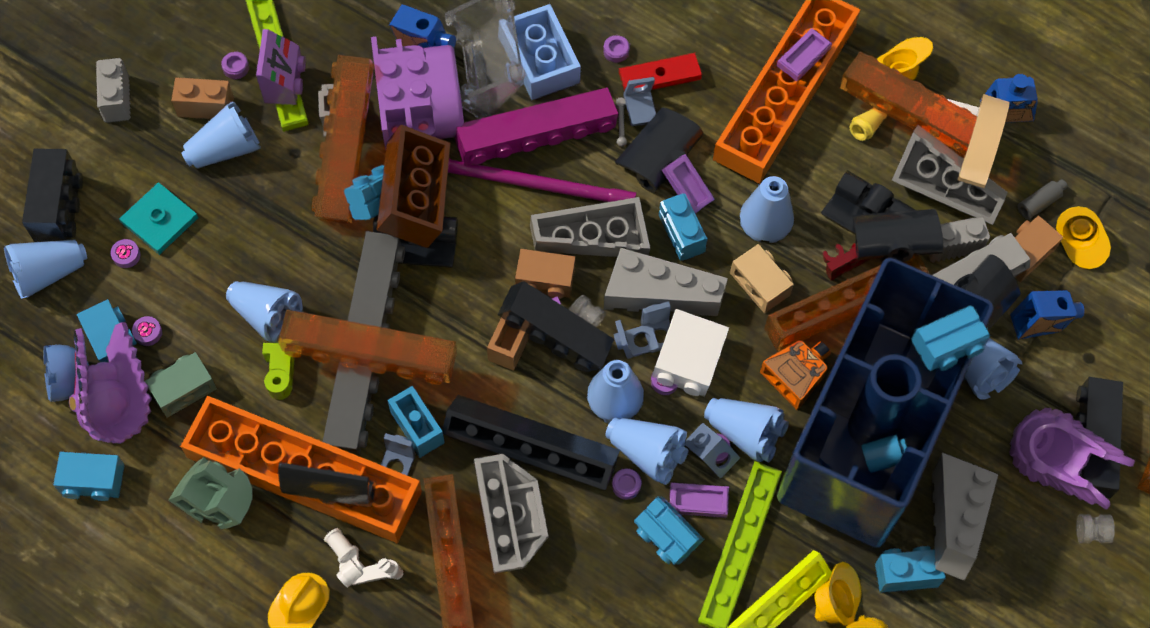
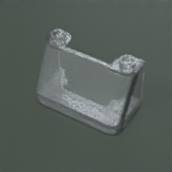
M471 0L444 13L446 25H453L458 33L455 36L456 42L463 48L467 83L462 85L460 90L462 108L478 119L492 116L524 84L525 71L521 64L513 0Z

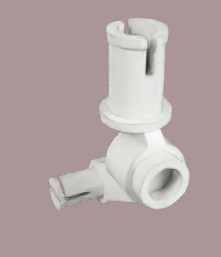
M339 528L330 531L326 535L324 541L329 544L339 557L340 571L336 575L347 588L350 585L384 578L398 580L403 576V570L394 560L381 559L378 564L364 567L359 561L358 547L352 546Z

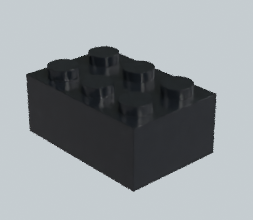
M33 149L22 223L34 242L71 240L76 236L74 218L75 213H78L80 209L78 190L83 187V175L79 173L76 161L72 160L67 149Z

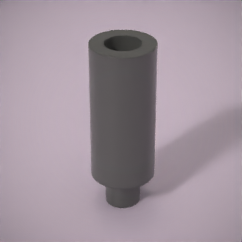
M1063 179L1058 182L1050 181L1018 203L1017 208L1021 216L1030 220L1063 197V191L1068 188L1067 183Z

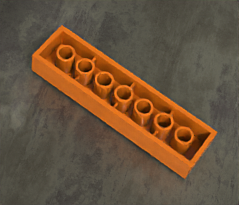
M806 0L715 144L714 161L759 184L761 183L855 29L860 9L842 0ZM813 28L832 43L831 49L798 81H795L777 67V62Z
M210 396L206 397L180 446L186 457L197 462L205 457L209 461L211 460L223 465L227 473L240 468L248 476L250 483L397 544L422 492L420 481ZM279 463L368 477L369 480L376 482L373 504L371 508L338 502L335 504H325L319 499L282 493L278 476Z

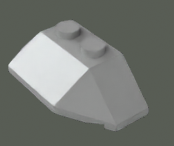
M504 454L474 459L494 574L525 568L548 538L538 481L520 466L510 461Z

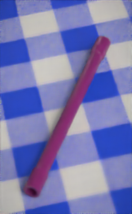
M450 158L448 163V173L604 202L636 198L637 192L602 188L478 164L464 166L462 161L451 160Z

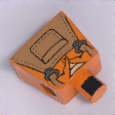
M797 341L763 361L760 373L798 410L825 377L828 367L823 360L831 352L822 342H818L810 349L803 341Z

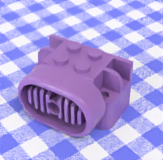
M371 37L385 149L387 141L400 125L439 139L455 137L456 127L464 124L454 48L451 45L427 48L417 45L402 47L401 39H396L397 47L378 49L377 37Z

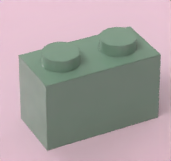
M196 352L180 357L174 365L165 370L160 369L154 372L145 381L166 418L217 389Z

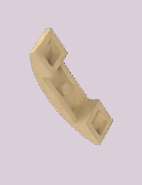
M983 94L968 149L959 173V181L985 188L1001 139L1010 102Z

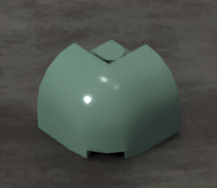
M203 457L185 474L169 498V501L201 523L205 518L219 523L218 527L220 529H228L240 524L246 515L252 501V486L248 476L240 468L227 473L223 465Z

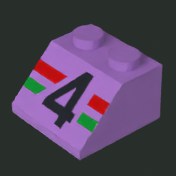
M263 29L256 77L264 103L296 105L297 96L301 95L303 90V81L300 79V74L305 72L306 58L301 56L299 45L268 29Z

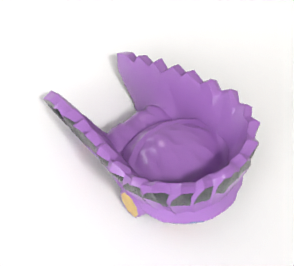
M119 323L114 327L109 345L106 348L109 362H99L96 365L92 364L89 366L87 364L82 328L74 330L76 376L74 394L69 398V407L77 413L80 426L92 438L107 443H122L126 439H131L134 434L141 433V427L148 423V414L151 412L148 404L152 397L147 393L149 386L144 382L145 373L141 369V360L136 358L137 348L132 347L133 337L128 335L126 323Z

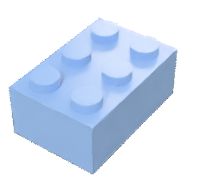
M550 4L501 21L502 39L531 100L580 83L581 66Z

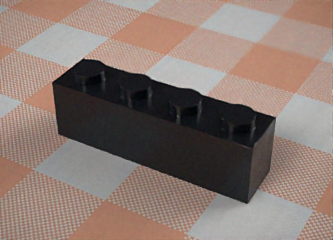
M525 281L510 287L498 313V316L505 319V323L508 326L524 331L528 334L529 339L546 345L554 355L573 362L574 367L582 372L601 369L614 342L612 337Z
M1088 377L1077 390L1076 401L1080 403V412L1077 413L1075 420L1080 421L1084 428L1092 431L1095 435L1102 437L1104 442L1113 444L1114 447L1121 450L1123 382ZM1091 454L1089 462L1081 470L1079 476L1092 483L1093 487L1106 498L1111 499L1119 490L1120 463L1109 459L1105 460L1095 454Z

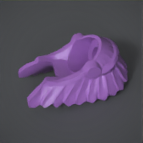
M1044 408L1041 411L1036 409L1030 415H1027L1015 427L1010 443L1011 448L1009 452L1010 456H1013V465L1019 468L1020 473L1028 476L1030 481H1039L1043 486L1050 485L1056 490L1065 492L1067 495L1074 494L1080 500L1083 499L1091 505L1097 503L1105 509H1108L1111 505L1110 501L1094 488L1092 483L1079 476L1081 470L1089 462V457L1091 454H1095L1105 460L1109 459L1127 466H1133L1135 460L1124 456L1122 450L1114 447L1113 444L1104 442L1102 437L1084 428L1080 421L1073 420V416L1070 413L1063 414L1062 411L1052 410L1051 408Z

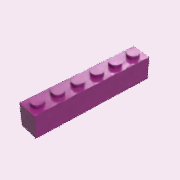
M607 87L465 122L462 126L456 127L455 142L464 166L469 164L477 165L489 159L505 158L516 152H529L540 146L548 144L557 145L564 140L572 138L581 139L588 134L596 132H608L616 127L618 111Z

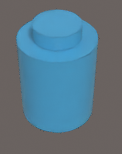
M897 434L862 444L863 454L870 473L896 466L907 448L905 438L899 440Z

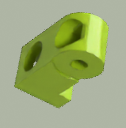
M263 343L262 354L266 362H270L269 372L264 379L265 387L272 398L277 400L285 399L291 394L293 389L295 350L292 343Z

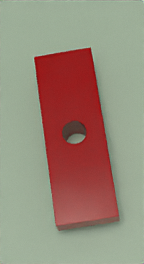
M695 53L619 69L624 91L630 80L654 77L655 82L651 89L653 90L701 80L702 78ZM643 84V85H638V86H636V87H634V88L643 87L645 84Z

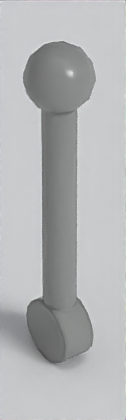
M618 98L616 100V107L619 109V138L617 139V145L624 147L627 144V140L624 137V108L626 103L624 98Z

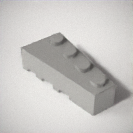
M919 125L914 130L892 181L971 216L984 217L985 222L992 225L1008 193L990 178H988L985 188L959 181L958 177L964 159Z
M639 197L531 215L530 228L535 251L618 257L620 248L649 255L650 252Z
M1009 233L1006 236L1000 235L994 238L989 245L970 253L967 257L933 274V276L954 285L961 277L972 274L979 264L988 255L992 254L1003 260L1013 276L1016 277L1030 268V258L1012 233Z
M620 248L604 296V310L624 308L627 311L639 312V309L642 310L651 305L669 301L671 305L670 311L678 309L692 315L718 316L728 278Z
M942 453L932 473V483H934L932 495L933 503H935L933 520L934 526H936V536L934 538L935 569L965 580L977 557L998 474Z

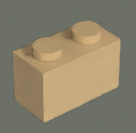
M759 244L732 262L730 274L764 314L790 296L794 285L791 276L785 270H781L775 264L772 254L768 250L764 251Z

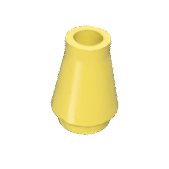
M877 105L873 109L854 117L850 124L851 134L860 141L872 138L882 121L887 118L886 110L882 106Z

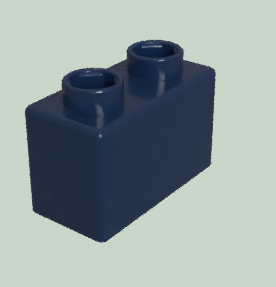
M885 259L796 445L777 494L778 501L782 505L876 548L882 546L910 503L972 358H968L965 355L958 358V362L946 370H941L938 367L930 371L923 362L921 354L918 353L913 345L912 338L917 329L969 306H973L980 318V322L986 327L994 308L991 301L896 259ZM896 434L899 440L905 438L907 448L897 465L870 473L863 454L862 444Z

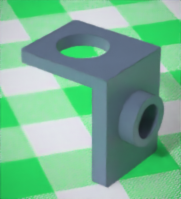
M654 77L628 81L623 95L631 126L648 124L656 115L650 92L655 82ZM643 84H645L643 87L634 88V87H636V86H638V85H643Z
M669 301L643 308L641 326L651 323L654 331L661 329L667 333L670 326L671 305ZM644 333L647 343L649 344L650 336ZM658 343L659 349L651 353L661 351L663 343Z
M621 320L615 321L618 333L613 334L618 350L624 349L627 359L659 349L651 323L625 331ZM640 333H646L650 336V342L645 347H638L634 343L635 337Z
M704 423L685 441V446L702 459L719 478H722L740 459L724 439ZM727 452V462L722 466H716L718 455Z
M386 433L384 436L386 452L381 465L387 467L391 461L398 460L404 465L401 473L408 476L416 455L413 442L404 436H393Z

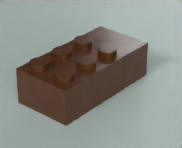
M404 125L398 127L387 141L377 231L426 248L440 235L443 229L450 152L449 142Z

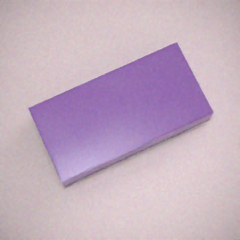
M811 28L778 60L777 67L795 81H798L831 49L832 43Z
M686 154L662 169L677 195L686 194L695 213L714 200V197Z
M671 483L669 503L683 515L727 518L729 487Z

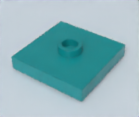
M158 182L119 220L126 228L160 255L198 219V215Z

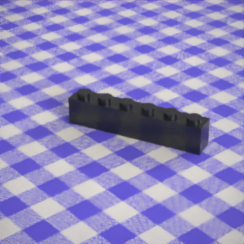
M457 395L448 407L442 429L444 435L499 454H504L510 458L606 490L614 474L620 453L619 449L461 395Z

